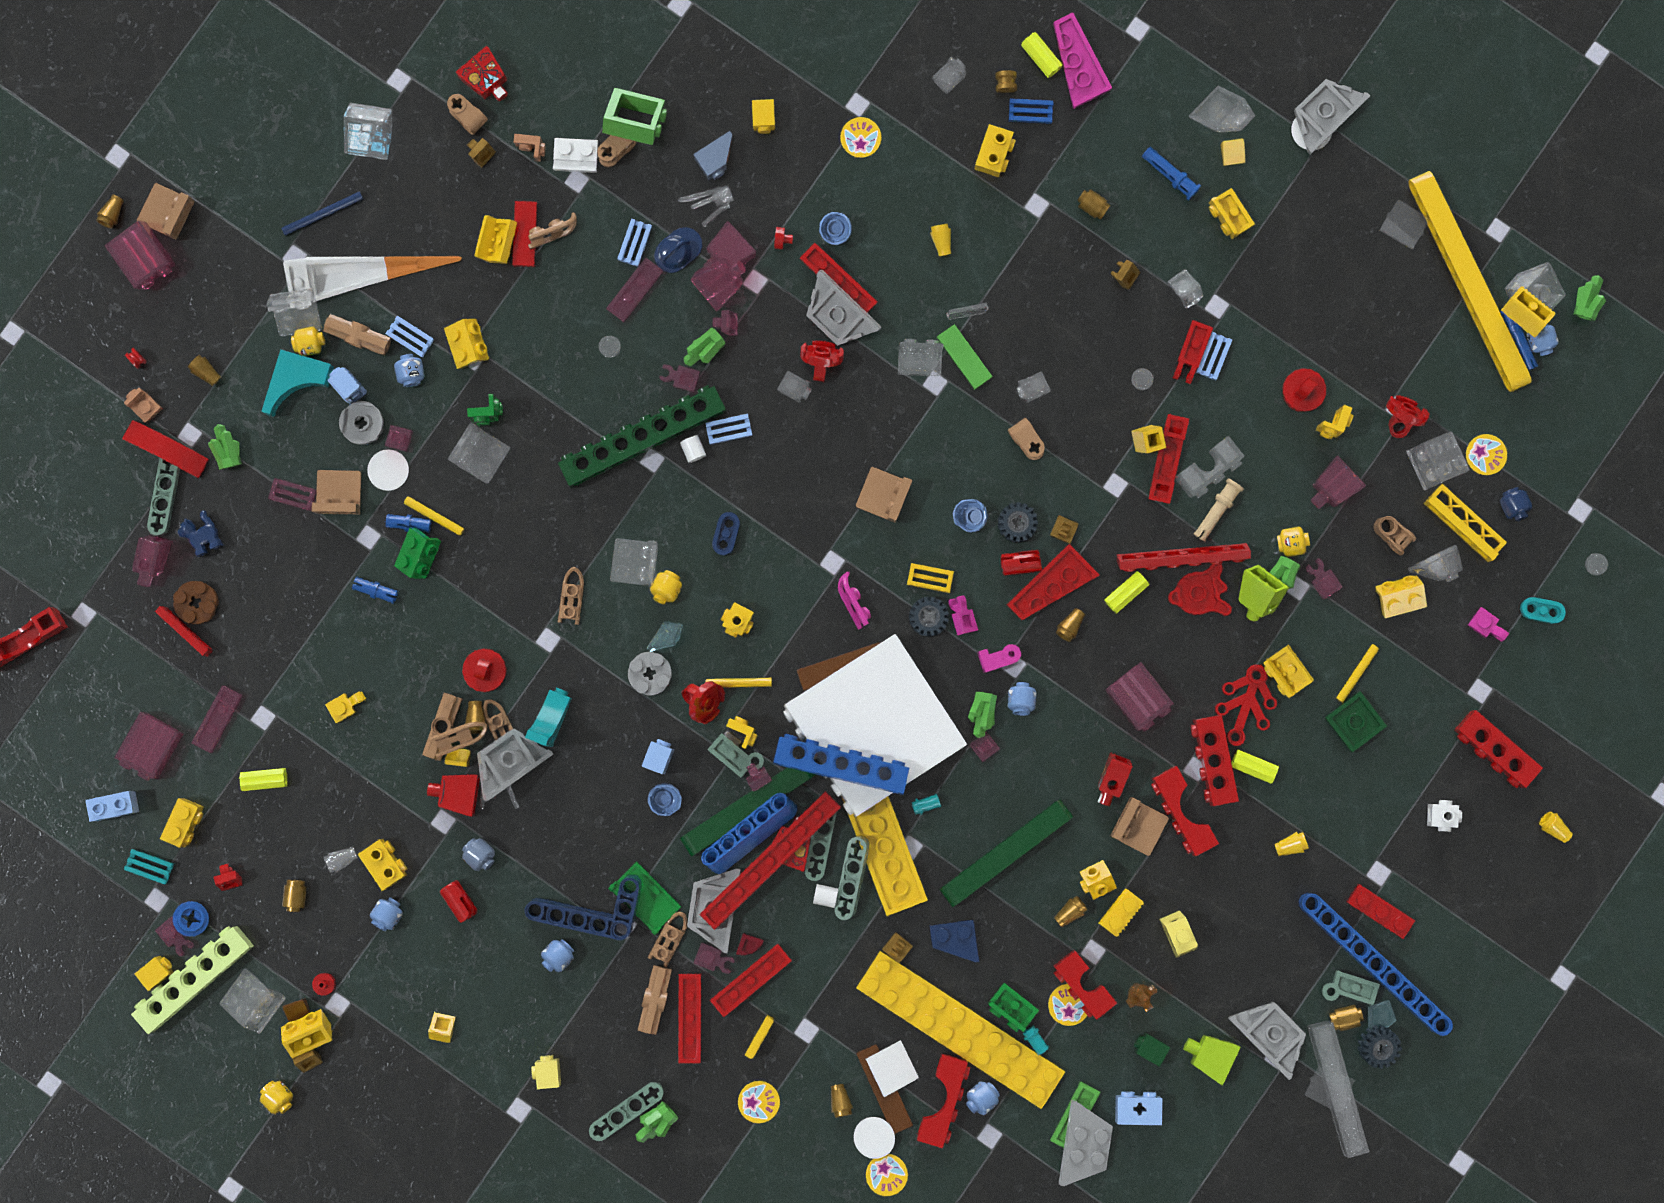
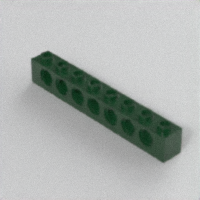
M709 385L699 389L697 391L698 394L690 397V395L684 396L678 400V404L672 407L666 405L658 410V414L654 416L648 414L640 418V423L634 426L631 424L625 425L619 429V433L613 436L612 433L601 437V442L595 445L592 443L586 444L580 448L581 452L574 455L571 452L562 456V461L558 462V465L569 487L573 488L726 413V409L715 386L711 388ZM697 402H704L706 404L704 411L697 412L694 410V405ZM679 411H684L687 416L684 421L679 422L675 420V414ZM658 421H665L667 427L663 431H658L655 429L656 423ZM640 430L647 432V438L643 441L636 439V433ZM619 440H626L628 442L625 450H618L616 448ZM601 449L608 451V457L604 460L597 459V453ZM587 459L589 462L588 467L583 470L578 469L577 463L579 460Z

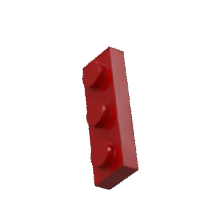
M1360 884L1356 886L1347 900L1348 904L1401 939H1404L1415 920Z

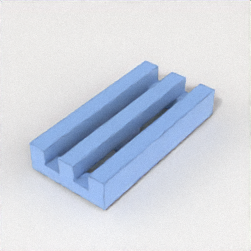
M631 218L617 258L618 261L639 267L652 225H647ZM634 226H637L628 256L624 258ZM642 228L646 229L636 259L633 261L631 259Z
M396 316L394 323L391 324L390 329L385 333L422 358L434 341L433 338L399 316ZM399 323L426 339L427 343H423L398 327ZM396 330L423 347L422 351L402 340L393 332Z
M1212 332L1196 373L1216 381L1232 339H1227L1222 335ZM1216 339L1218 341L1206 371H1203L1202 368L1213 340ZM1222 342L1226 343L1215 372L1211 374L1210 372Z
M748 414L705 423L710 445L752 436ZM745 420L743 424L711 430V427ZM743 428L747 429V432L713 439V435Z

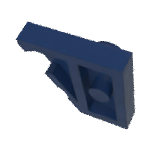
M973 919L930 925L933 948L973 962H979Z

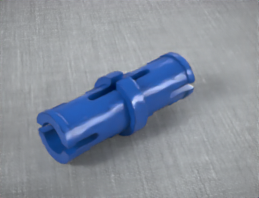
M388 514L386 517V528L405 529V532H408L409 528H417L419 531L430 533L431 519L414 518L408 514L407 516Z
M358 576L354 582L362 586L357 584L352 586V590L370 595V598L375 599L377 597L392 604L395 603L396 598L388 594L398 596V590L384 587L377 581L373 583Z

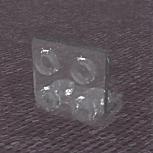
M313 288L271 294L269 296L267 307L269 312L273 311L279 336L293 335L297 329L314 326L318 331L322 329Z
M904 339V342L899 343L898 375L941 376L943 344H939L938 340H926V343H917L916 339Z
M470 422L448 460L484 483L489 484L508 454L510 447Z
M1451 431L1406 451L1424 490L1469 471L1466 460Z
M616 538L610 580L612 582L652 586L655 578L659 543L651 540L645 542Z
M244 969L220 1001V1005L244 1028L260 1034L286 997L275 990L267 988L251 971Z

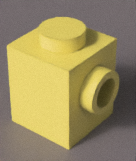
M553 1055L540 1056V1060H537L535 1066H532V1079H536L537 1089L561 1086L559 1058L553 1059Z

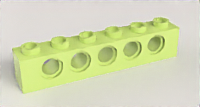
M238 926L226 927L219 933L220 938L215 943L210 941L202 948L204 952L198 957L194 955L185 963L186 968L181 972L176 970L168 977L170 981L165 986L160 984L151 992L153 994L151 998L147 1001L144 998L134 1006L136 1010L131 1015L147 1034L154 1033L254 947ZM223 943L227 944L230 948L228 955H224L221 952ZM206 958L211 959L213 962L211 970L206 969L204 966ZM190 972L196 976L194 984H190L187 980V975ZM172 987H176L179 991L177 999L173 998L170 994ZM156 1001L162 1005L160 1013L155 1012L153 1008Z

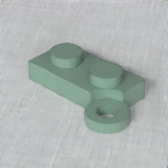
M723 733L708 748V751L740 778L749 768L757 770L764 764L761 754L754 752L747 755ZM753 757L759 759L758 765H752L751 759Z
M1336 970L1333 982L1323 986L1322 995L1330 1001L1336 1000L1339 995H1343L1374 1005L1380 984ZM1328 988H1334V995L1329 996L1327 994Z

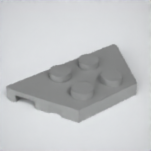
M1325 79L1294 110L1307 152L1310 155L1370 97L1368 93H1360L1351 90V87L1340 86L1336 82Z
M819 270L816 276L818 278L815 289H813L811 296L812 301L806 316L836 345L860 338L882 328L823 270Z
M511 729L477 753L483 800L488 801L552 756V751L546 750L539 746L537 742L525 738L523 733L516 729Z
M738 868L694 882L687 927L724 953H728L734 912L715 930L699 914L740 875V869Z
M1275 1002L1231 1015L1228 1018L1288 1080L1292 1078V1072L1306 1034Z
M1071 1100L1058 1183L1061 1186L1103 1172L1107 1168L1113 1126L1075 1100Z

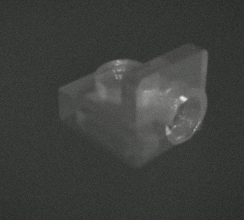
M950 57L948 62L932 76V80L948 94L965 78L966 67L959 59L955 60L953 57Z
M1186 269L1168 281L1169 286L1180 297L1185 308L1197 304L1203 297L1201 286Z
M787 371L777 391L800 403L802 399L806 400L812 389L809 387L810 381H805Z
M1042 371L1027 379L1020 380L1018 382L1019 387L1016 388L1021 400L1025 398L1027 403L1051 392Z

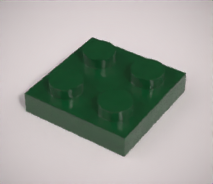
M1361 691L1324 717L1351 753L1387 727Z

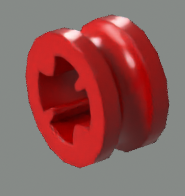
M132 348V352L126 353L125 356L139 369L140 364H145L146 360L135 348Z

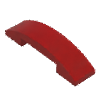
M1171 414L1167 415L1163 430L1166 448L1158 450L1148 497L1150 500L1170 504L1189 418Z
M132 420L122 438L126 442L167 461L198 479L209 461L208 458L134 420Z

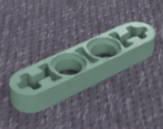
M161 458L159 459L147 523L148 531L155 536H163L169 530L180 473L178 467L171 465L169 471L174 472L173 476L167 473L163 474V470L168 472V465ZM164 478H170L172 481L171 487L167 490L161 488V481ZM160 499H165L168 503L164 511L157 509V502ZM155 513L166 515L165 518H160V524L163 525V529H159L158 532L156 528H153V525L158 524L159 517L155 516Z
M837 812L833 815L832 821H826L830 826L827 834H820L817 830L811 837L805 866V875L811 881H818L824 875ZM817 843L825 846V853L821 856L813 853V846ZM810 857L824 859L823 864L818 863V870H821V874H817L816 877H811L812 873L808 872V869L814 866V861L810 862Z
M864 836L852 838L847 846L835 904V914L841 920L852 918L857 910L870 847L868 839ZM858 841H860V845L863 846V849H860L858 851L857 856H862V859L859 857H851V854L855 855L857 853V847L854 846V843H857ZM851 861L859 864L860 869L858 873L850 871L849 864ZM847 882L855 886L853 894H848L845 891V884ZM847 899H853V901L850 900L847 904V909L850 912L844 915V910H841V907L846 905Z
M658 1082L648 1083L594 1121L589 1128L590 1137L593 1140L602 1141L656 1104L664 1094L662 1085ZM652 1086L653 1089L658 1088V1097L651 1096L647 1099L650 1103L646 1105L645 1099L639 1094L643 1092V1095L646 1096L650 1092L649 1087ZM632 1099L641 1101L642 1107L639 1111L630 1109L629 1103ZM614 1112H621L624 1120L622 1123L616 1124L612 1121L611 1115ZM607 1118L609 1125L614 1129L610 1130L608 1126L604 1129L603 1136L600 1134L595 1135V1126L602 1127L606 1124L603 1119Z

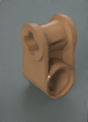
M453 94L449 97L447 101L449 112L470 134L474 135L488 120L487 117L464 96ZM454 104H461L462 108H454Z
M610 135L598 147L599 162L604 167L614 166L625 154L633 149L637 141ZM604 153H607V154H610V153H611L612 156H611V157H609V156H605V157H604Z
M1026 418L1007 430L1029 459L1038 460L1043 456L1044 443ZM1031 445H1033L1034 447L1039 446V453H1031Z
M1392 516L1381 517L1374 523L1375 533L1393 551L1401 556L1404 554V549L1417 539L1412 532L1403 527ZM1383 521H1387L1390 524L1388 532L1383 531L1381 527Z

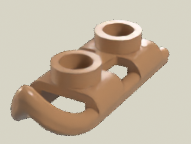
M573 212L571 218L565 222L563 220L560 221V219L551 221L547 229L540 227L532 228L528 235L531 241L528 247L533 249L570 234L576 226L577 217ZM551 234V236L544 238L545 235Z
M576 567L570 568L563 580L558 616L559 623H562L564 618L575 620V625H579L584 578ZM573 571L578 574L580 585L567 584L568 578ZM565 597H568L567 605H564ZM574 598H578L577 607L573 606Z
M486 700L483 705L484 718L494 740H497L496 729L503 736L506 733L503 726L507 725L509 731L513 727L503 707L494 700ZM490 703L495 705L501 712L489 718L487 712V705Z
M470 722L430 737L429 741H436L440 751L435 754L438 758L478 742L484 737L487 731V724L483 722ZM482 726L483 731L481 734L473 739L469 727ZM456 733L455 736L448 737V735ZM456 741L460 742V745H457L455 747H453L451 744Z
M683 912L674 913L665 923L648 956L649 959H652L654 956L665 962L663 966L666 968L687 928V916ZM677 916L683 917L682 930L670 925ZM665 937L666 940L664 944L660 945L662 938ZM671 941L675 942L672 949L669 950L668 947Z

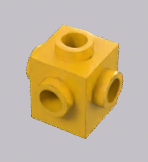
M734 602L731 609H726L721 618V621L724 622L722 626L726 628L725 633L735 638L737 635L743 636L744 633L748 634L754 624L751 621L754 612ZM736 618L741 619V623L738 625L734 624Z
M1103 860L1080 871L1083 879L1080 881V885L1085 894L1090 893L1093 900L1117 888Z

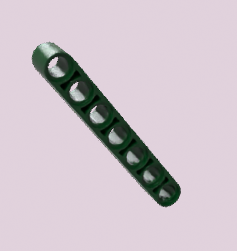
M787 767L679 839L692 857L720 839L775 794L783 793L786 795L817 774Z
M1061 799L1057 800L939 890L952 907L956 906L1073 818V815Z

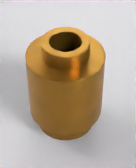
M1092 189L1089 192L1084 190L1077 200L1080 203L1078 206L1080 209L1100 220L1111 206L1105 198Z
M287 880V884L284 885L282 904L283 907H287L286 911L300 912V908H305V881Z
M1355 1005L1335 1009L1333 1013H1329L1334 1031H1344L1360 1027V1022L1364 1021L1361 1008L1356 1009Z

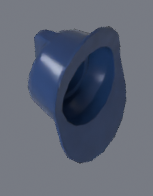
M687 227L673 231L656 247L654 256L658 267L669 273L678 272L701 252L702 239L694 229Z

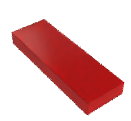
M515 201L514 221L517 222L513 239V267H535L536 247L533 249L528 247L531 244L528 235L532 228L537 227V202Z
M158 607L155 612L202 656L208 657L213 652L201 638L167 607Z

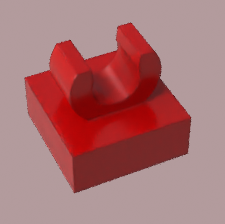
M229 864L219 866L221 875L214 876V881L221 891L243 885L242 877L236 871H233Z

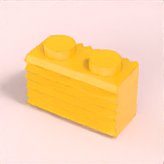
M1521 286L1501 309L1502 312L1534 338L1555 315L1552 309H1549L1548 306H1545V303L1531 295V292L1524 289V286Z
M1124 889L1099 921V924L1117 937L1144 903L1128 889Z

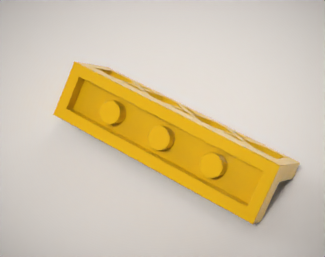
M1443 484L1424 502L1433 513L1487 562L1493 561L1499 555L1498 552L1507 543ZM1441 491L1448 496V505H1445L1436 497ZM1452 508H1461L1464 511L1465 520H1461L1453 513ZM1476 522L1479 524L1481 535L1476 534L1469 527V523ZM1485 537H1493L1499 544L1493 549L1485 542Z

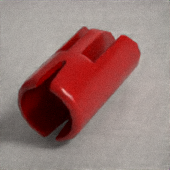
M1039 550L1002 554L1001 567L1003 575L1042 571Z
M458 880L451 882L440 890L441 896L459 922L462 923L477 914V908Z

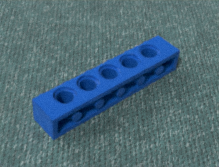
M789 734L779 737L773 761L775 765L900 795L904 794L910 769L905 767L904 762L892 760V763L883 761V757L871 755L870 758L862 756V752L849 750V753L840 751L841 747L828 744L827 748L818 746L819 742L806 739V743L797 741L798 737ZM796 747L802 748L805 753L804 758L795 759L792 755L793 749ZM820 752L826 756L824 764L819 765L814 761L816 753ZM838 758L846 759L848 763L846 769L840 770L836 767L835 763ZM859 763L868 765V774L861 775L857 771ZM881 768H887L890 771L891 775L888 780H882L879 777V770Z

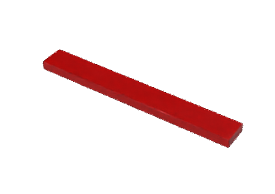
M825 791L699 915L715 930L828 821L841 806Z

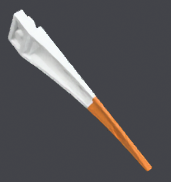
M306 257L303 259L286 260L283 264L291 305L315 302L392 278L458 262L462 257Z

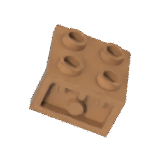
M155 183L137 221L176 240L195 201L182 192L179 194Z
M871 467L856 507L896 523L912 480L906 477L902 479Z
M318 470L316 503H312V512L316 514L360 515L361 472Z
M1130 797L1110 836L1149 856L1169 818L1141 803V801Z

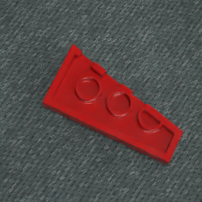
M1068 544L1007 606L1020 620H1023L1096 578L1099 574Z

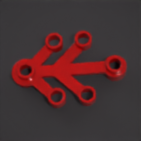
M1255 664L1250 666L1246 671V676L1234 682L1224 683L1222 686V692L1225 695H1232L1236 689L1248 685L1245 694L1226 703H1218L1215 706V713L1224 716L1229 710L1242 705L1234 729L1227 733V741L1233 746H1239L1245 741L1243 728L1250 708L1257 720L1256 727L1259 730H1267L1270 727V721L1265 718L1255 697L1258 687L1264 698V708L1272 710L1277 706V700L1272 697L1265 683L1268 679V674L1262 665ZM1255 671L1260 673V678L1258 680L1253 678V673ZM1228 684L1233 688L1231 693L1225 691V686ZM1268 699H1271L1274 702V705L1271 708L1268 707L1266 704ZM1220 705L1225 707L1223 714L1218 711ZM1261 720L1266 721L1267 725L1265 728L1260 727L1259 722ZM1233 733L1239 735L1238 741L1232 740L1231 736Z

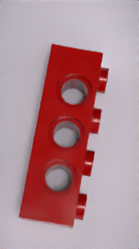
M1477 710L1470 711L1454 730L1458 733L1457 738L1466 745L1468 743L1475 748L1474 753L1482 759L1487 758L1492 763L1490 766L1499 774L1503 772L1509 777L1507 781L1515 788H1527L1543 769ZM1479 730L1485 735L1482 742L1476 739V733ZM1495 745H1499L1501 748V754L1498 757L1493 754V747ZM1512 759L1518 762L1516 771H1512L1509 767Z
M1222 715L1193 720L1194 725H1191V732L1193 738H1197L1198 746L1195 747L1197 759H1201L1202 768H1199L1201 780L1206 783L1207 789L1204 790L1206 803L1209 802L1210 806H1218L1238 802L1239 799ZM1207 733H1211L1215 738V742L1211 746L1204 742V737ZM1211 755H1216L1219 758V764L1216 767L1209 765L1208 759ZM1217 776L1223 779V786L1220 789H1216L1213 786V779Z

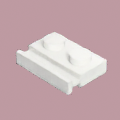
M555 138L553 170L597 173L598 140Z

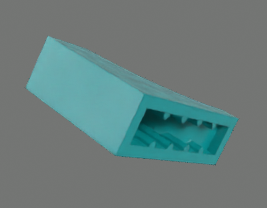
M280 349L261 412L274 417L280 404L293 392L311 386L328 388L329 382L327 380L330 378L329 375L334 370V366Z
M557 687L555 691L549 690L545 702L532 727L528 729L525 738L544 746L553 747L572 698L567 696L569 692Z

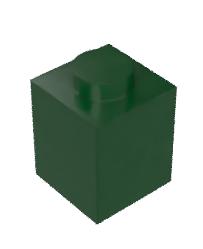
M1146 1032L1143 1036L1139 1035L1134 1043V1047H1136L1134 1052L1159 1067L1170 1049L1168 1045Z

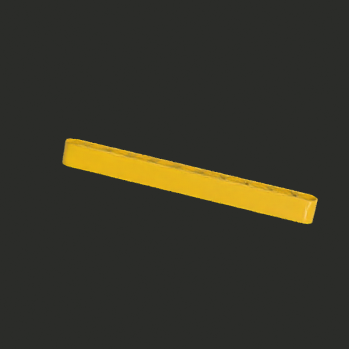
M1427 171L1408 181L1410 190L1508 391L1513 392L1530 384L1532 380L1529 371L1435 177L1430 171Z

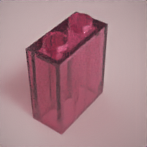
M138 220L104 245L135 289L146 290L150 288L156 278L166 276L172 271L170 268L176 265L151 228L144 221Z
M1141 662L1105 689L1136 731L1143 729L1145 732L1155 724L1152 720L1157 716L1163 718L1171 711L1170 706L1174 704Z
M140 712L114 758L120 761L119 765L128 770L133 768L139 771L137 775L147 781L150 778L158 779L184 733L147 712Z

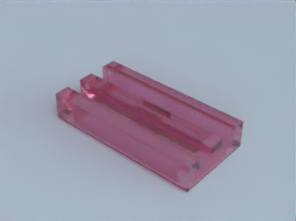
M274 478L268 499L311 511L317 490ZM280 484L309 492L310 495L308 497L279 489L277 485ZM275 492L308 501L307 505L274 496Z

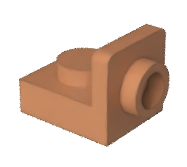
M514 134L515 146L519 147L521 151H532V148L535 149L534 159L540 162L541 156H545L546 144L543 143L541 137Z
M141 388L130 391L126 396L127 400L124 402L126 406L130 407L147 424L163 409Z

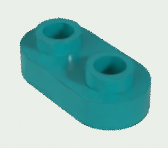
M1536 597L1527 598L1520 605L1521 614L1525 618L1550 624L1561 622L1566 614L1565 608L1561 603ZM1529 605H1532L1534 607V611L1532 613L1528 611ZM1550 609L1555 610L1556 614L1554 617L1550 616Z

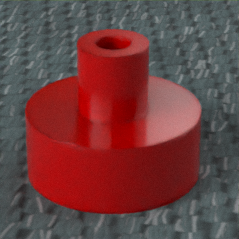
M776 227L774 249H783L784 243L792 244L793 235H786L785 228Z
M329 973L317 975L312 982L315 993L322 996L332 993L336 986L334 977Z

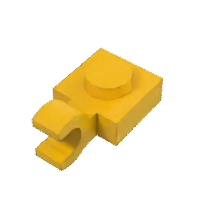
M360 691L350 698L346 694H342L325 705L335 723H339L355 714L354 706L366 700V697Z

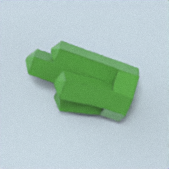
M1599 275L1592 276L1590 282H1586L1585 286L1578 288L1577 302L1573 315L1590 321L1596 320L1598 312L1606 302L1605 297L1599 294L1603 279Z
M710 328L687 348L688 355L684 357V363L692 366L699 359L703 363H709L715 354L725 346V341L715 329Z
M218 424L214 428L216 439H211L208 445L217 460L219 470L242 464L239 456V442L232 439L231 432L226 431L225 425Z
M1280 556L1277 564L1269 573L1287 585L1288 589L1294 588L1296 574L1300 569V565L1287 557Z
M984 692L975 693L974 703L968 718L971 722H975L973 734L977 738L984 737L985 731L991 729L994 725L996 695Z
M662 1101L656 1108L640 1116V1123L644 1127L636 1134L637 1141L644 1143L648 1138L653 1139L656 1135L658 1137H665L671 1125L678 1119L674 1111L665 1102Z

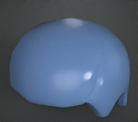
M831 212L821 220L819 232L827 243L840 245L851 236V221L842 213Z
M962 500L954 508V523L966 532L979 531L986 525L988 519L987 509L978 500Z
M658 784L648 794L649 807L657 815L671 816L681 807L682 797L679 790L672 784Z

